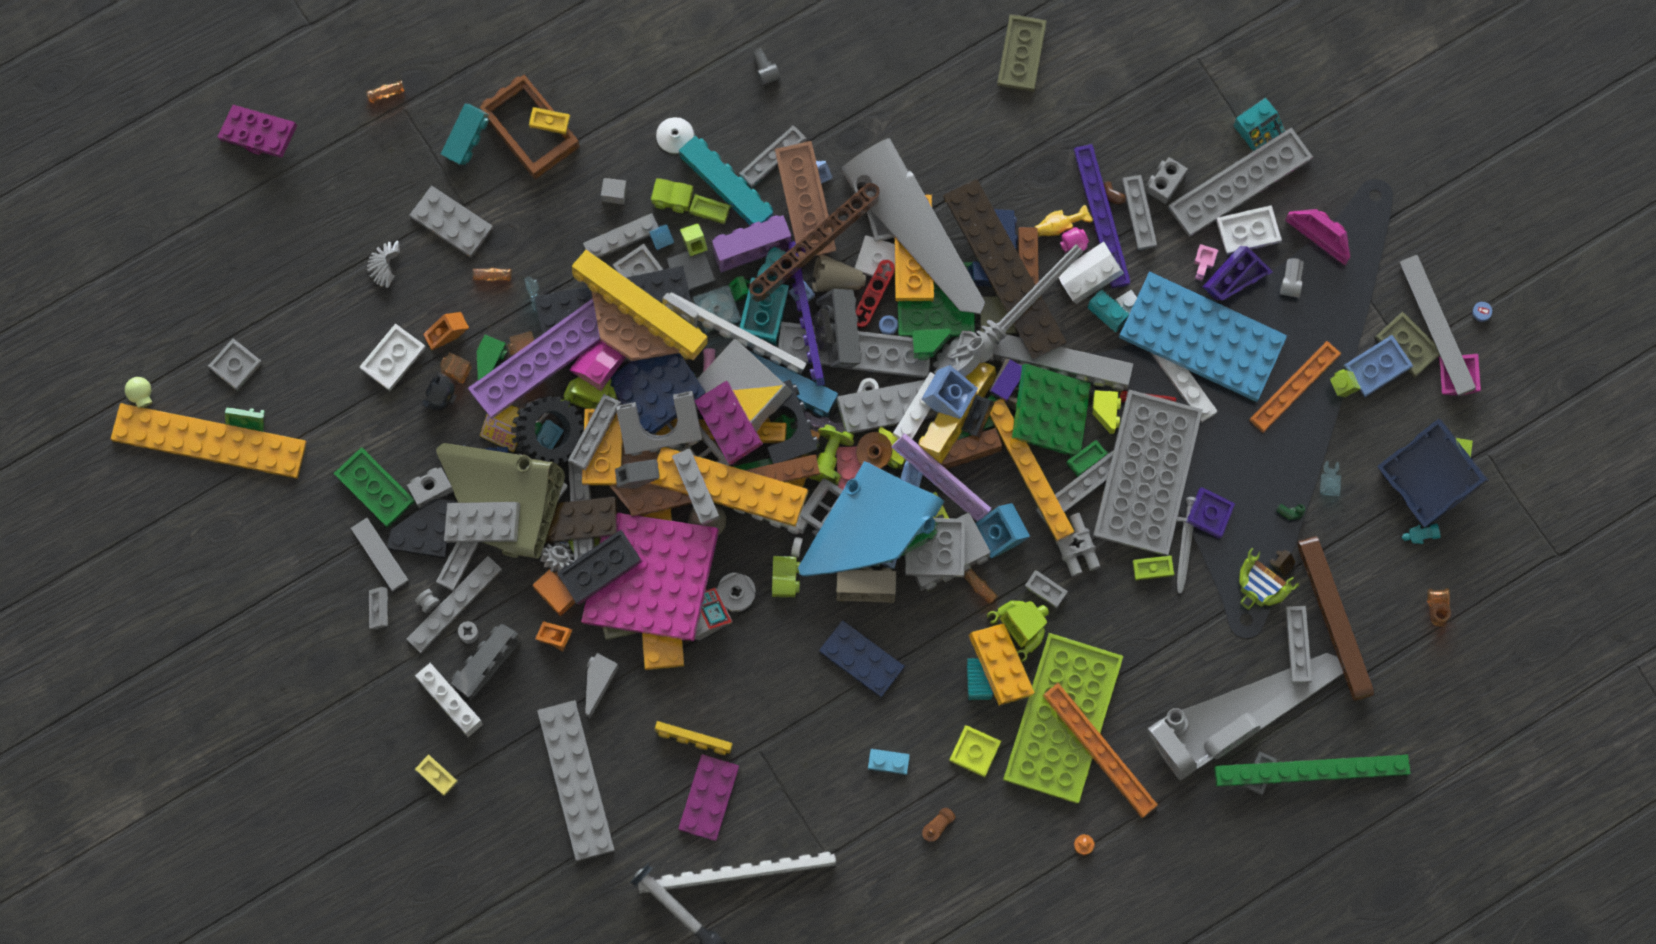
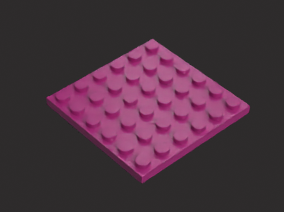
M617 513L618 531L622 530L643 562L587 599L581 622L583 624L694 641L719 529L642 516L632 517L628 514ZM609 537L601 538L600 543H602Z

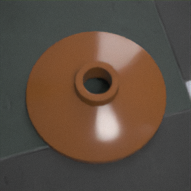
M868 433L860 439L857 445V459L861 465L865 461L882 469L889 463L892 457V444L888 437L882 433ZM876 449H879L878 455H875Z

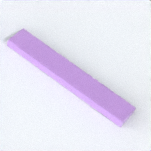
M905 433L892 445L896 452L964 511L970 513L971 517L977 522L989 513L991 508Z

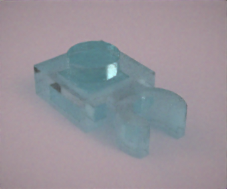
M1326 461L1324 470L1327 474L1321 475L1320 494L1339 496L1341 475H1336L1339 469V462L1335 463L1334 469H1330L1328 466L1329 461Z

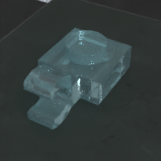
M529 276L524 278L523 281L531 299V306L536 310L535 297L538 296L537 290H539L536 279L532 280Z

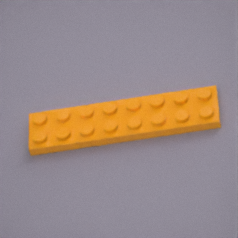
M662 447L657 459L660 478L650 482V484L689 495L672 457L680 453V451ZM693 455L714 503L796 527L808 494V489Z

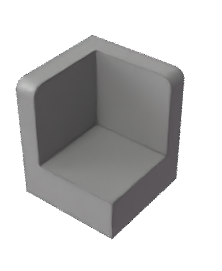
M604 178L601 191L602 202L624 205L627 190L626 181Z

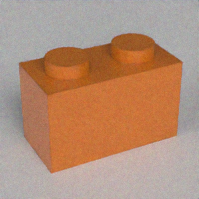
M549 569L533 584V587L555 612L561 616L576 602L558 576V572L553 573Z

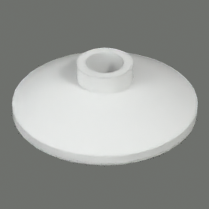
M670 118L660 124L656 137L659 146L663 150L676 154L679 153L680 148L694 137V133L687 121L681 118ZM673 131H677V132H678V134L675 135V136L672 135L671 133H672Z

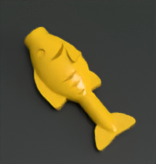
M1084 205L1079 213L1069 217L1063 216L1062 210L1052 212L1035 227H1038V237L1059 235L1065 230H1071L1073 228L1071 223L1080 220L1091 223L1093 219L1088 213L1086 205Z

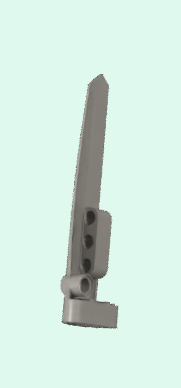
M888 138L871 146L844 165L841 170L853 190V195L858 192V187H864L868 183L876 184L880 190L879 201L870 210L920 264L959 311L980 314L985 301L911 171L908 172L891 140ZM868 192L866 195L869 197H873L876 194L874 192Z
M1325 653L1310 660L1311 683L1292 684L1291 670L1289 668L1186 709H1171L1167 717L1149 727L1147 731L1168 766L1177 778L1182 780L1213 758L1218 759L1341 676L1343 671L1338 657ZM1173 718L1181 719L1177 723L1171 721Z

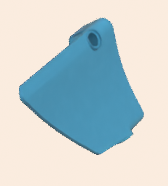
M864 461L855 478L846 483L841 495L798 567L799 572L802 576L830 574L896 560L903 554L915 536L923 532L929 534L933 531L935 527V519L933 517H936L944 501L938 496Z

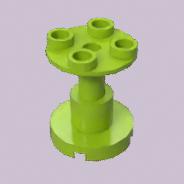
M825 425L824 428L818 429V433L829 440L824 453H820L817 459L820 475L809 478L821 482L824 478L837 486L841 479V475L834 471L837 463V458H835L839 444L854 445V436L848 432L841 433L835 431L836 428L831 425Z

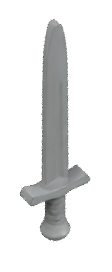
M1194 497L1186 499V518L1177 517L1176 521L1183 522L1177 573V591L1179 594L1184 588L1187 575L1193 526L1186 523L1195 501Z

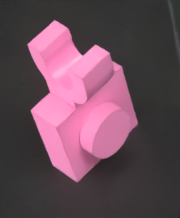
M1200 244L1194 264L1199 265L1195 279L1202 281L1206 268H1213L1218 252L1217 249Z

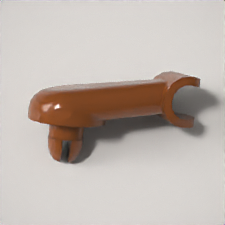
M943 808L940 810V814L923 828L922 834L925 840L936 841L949 822L951 823L955 819V814L950 809Z

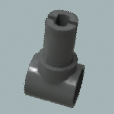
M762 49L755 50L753 56L758 64L757 73L762 85L765 86L781 79L775 63L772 64L767 60Z

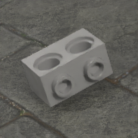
M1168 157L1165 162L1162 161L1159 164L1157 175H1152L1147 182V193L1166 204L1185 177L1188 168ZM1173 170L1175 174L1169 175L1166 171ZM1162 184L1164 185L1165 189L1160 190L1156 187V185Z

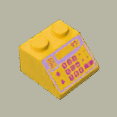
M511 405L493 419L487 414L480 437L498 446L508 447L509 451L514 453L518 442L513 443L512 438L516 437V433H511V428L516 427V424L512 422L515 417H519L517 414L519 408Z

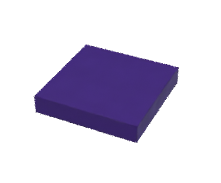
M1201 487L1186 523L1220 539L1224 534L1235 503Z

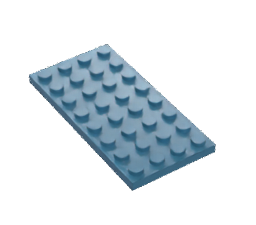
M1150 271L1119 335V338L1256 402L1263 391L1287 337L1283 333Z

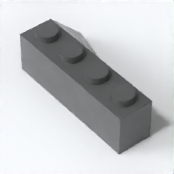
M832 289L816 299V304L821 307L822 311L819 313L820 320L824 321L825 324L823 334L829 341L827 343V350L831 367L853 368L861 363L854 290Z
M503 624L492 629L489 634L490 638L478 646V652L474 656H470L465 661V667L462 671L458 670L452 677V686L470 701L521 643L518 633Z

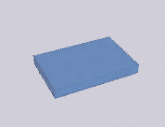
M1393 335L1344 365L1347 371L1354 373L1364 397H1367L1413 367Z

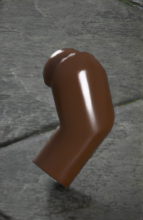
M1111 181L1103 183L1109 202L1119 205L1126 201L1125 194L1113 190Z

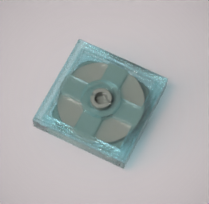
M729 285L693 297L695 305L731 324L741 321ZM703 326L705 333L716 330L714 328L708 329L705 326Z

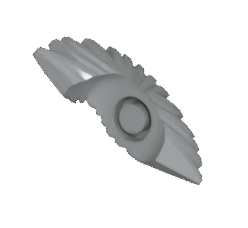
M399 241L394 243L393 248L391 242H388V246L384 243V251L377 247L376 249L379 254L372 253V256L369 257L368 263L370 264L367 265L369 268L367 270L368 272H373L370 277H375L373 281L377 282V285L380 284L381 287L386 284V288H388L394 278L389 262L390 259H393V257L400 253Z

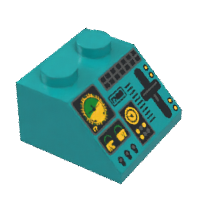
M1266 98L1238 116L1234 123L1235 129L1253 151L1285 132L1277 111Z

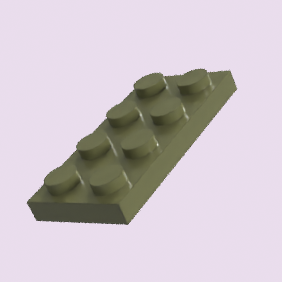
M1010 14L998 86L1034 91L1046 20Z

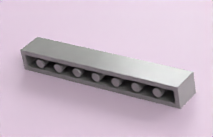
M1007 335L993 349L992 357L988 360L1001 361L1003 364L1005 359H1008L1019 365L1029 364L1085 382H1093L1094 385L1099 387L1110 386L1116 391L1128 389L1133 363L1059 347L1032 361L1020 337Z

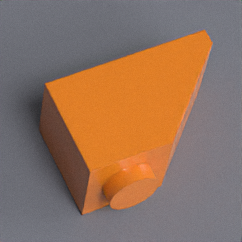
M461 312L444 314L423 335L431 350H435L459 338L469 327Z

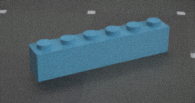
M752 353L782 382L791 379L792 384L797 385L800 394L797 395L799 402L803 401L805 408L812 410L813 414L818 417H829L837 401V392L822 385L817 386L816 382Z

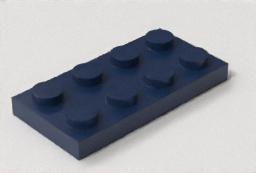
M843 620L819 650L822 655L880 698H882L905 667Z

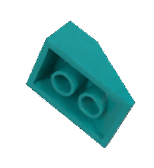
M782 284L761 302L751 299L749 289L740 328L769 344L777 345L789 286ZM756 288L753 290V292L756 294H760L763 292V290L761 288Z

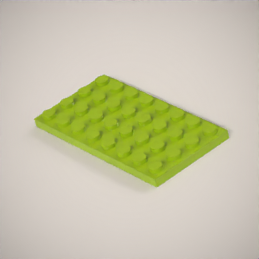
M1048 634L1032 686L1034 694L1028 699L1003 781L1076 804L1079 803L1093 757L1042 695L1059 683L1100 733L1122 663V655L1055 634Z

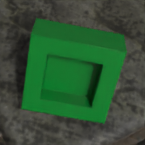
M743 276L736 277L728 285L734 302H739L748 295L747 285L750 281L744 279Z

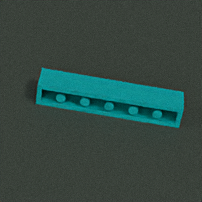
M694 136L679 149V157L728 205H731V208L749 225L756 222L763 223L768 221L770 217H773L772 206L768 202L764 203L756 190H751L747 187V182L741 176L737 177L734 174L733 168L729 164L725 165L721 161L719 154L715 151L712 152L702 138L698 139Z

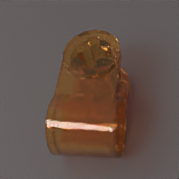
M1444 588V590L1435 591L1428 589L1427 600L1431 622L1435 626H1444L1451 616L1449 589ZM1436 613H1443L1445 619H1439Z

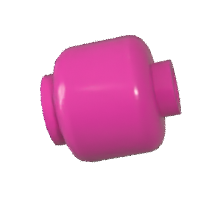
M1073 228L1062 234L1060 245L1065 253L1069 252L1075 244L1084 251L1087 249L1089 239L1083 229Z

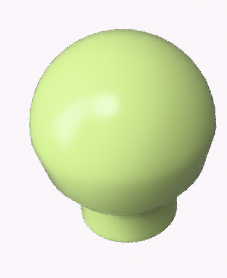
M134 377L126 383L125 395L130 401L136 403L138 409L152 404L150 398L151 385L146 379Z

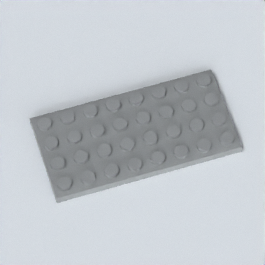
M1133 390L1128 391L1093 537L1164 556L1169 555L1203 409Z

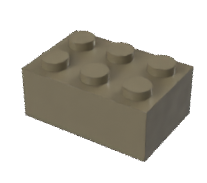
M864 567L861 570L837 572V601L895 602L896 571H892L890 568H881L880 571H875L872 568Z

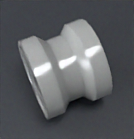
M430 589L425 590L415 599L417 605L422 606L424 613L433 610L440 602L437 597H433Z
M463 622L458 628V634L464 643L470 644L477 640L479 632L474 623Z

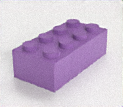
M773 216L766 222H756L751 224L749 228H739L734 230L732 234L726 236L722 234L712 240V247L720 272L764 258L773 247L783 251L789 249L788 243L791 242V234L784 216Z

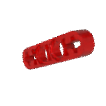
M882 260L878 264L856 309V315L859 317L863 314V310H860L861 307L866 311H871L870 314L868 312L865 314L866 322L862 321L861 324L857 322L858 328L868 326L895 272V266L890 260ZM889 264L891 271H887L885 274V278L888 279L885 280L877 276V274L882 275L883 268L881 267ZM875 281L883 282L884 286L881 290L873 288ZM868 297L874 298L875 305L867 307L864 304L865 299Z

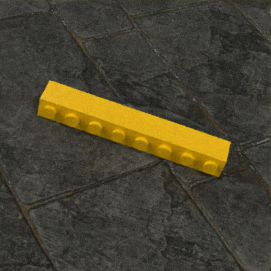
M585 250L572 265V274L577 281H583L591 291L600 293L608 303L617 305L622 313H628L637 324L646 326L651 334L663 338V341L668 346H674L683 357H689L694 360L707 345V336L588 250Z

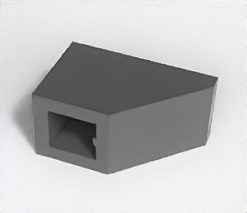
M655 459L628 463L615 469L617 488L636 489L660 478L658 462Z

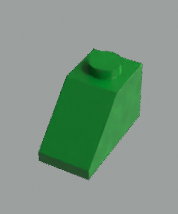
M951 328L912 331L914 358L928 360L929 357H933L950 339Z

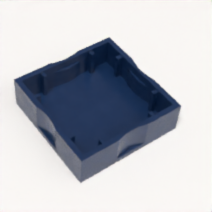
M1437 419L1419 433L1407 446L1397 450L1377 466L1390 484L1404 497L1407 506L1424 527H1429L1430 524H1433L1489 481L1440 419Z

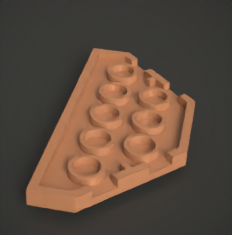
M591 291L600 341L631 361L679 353V350L674 346H668L663 341V338L651 334L646 326L637 324L628 313H622L617 305L608 303L603 298V295Z

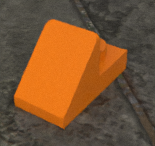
M543 622L535 639L541 643L552 645L563 652L572 630Z

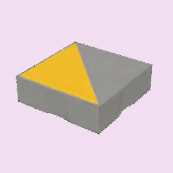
M736 339L724 349L698 378L706 393L727 380L756 432L760 429L763 422L793 393L788 386Z

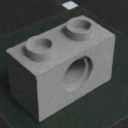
M441 467L429 470L427 475L421 478L416 477L407 485L419 509L435 499H440L454 492ZM428 483H433V484H434V488H433V489H431V490H426V489H424L425 486H426V484H428Z

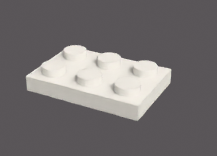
M1272 206L1219 217L1216 220L1226 255L1233 254L1239 246H1248L1250 249H1255L1281 242Z
M395 324L361 364L360 369L391 391L426 347Z

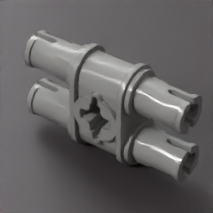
M1080 513L1069 517L1075 533L1055 542L1059 546L1062 560L1067 563L1072 577L1083 573L1077 557L1080 555L1085 557L1090 571L1100 568L1095 554L1096 546L1093 545L1089 534L1090 531L1088 528H1085ZM1073 542L1080 544L1079 548L1072 546Z

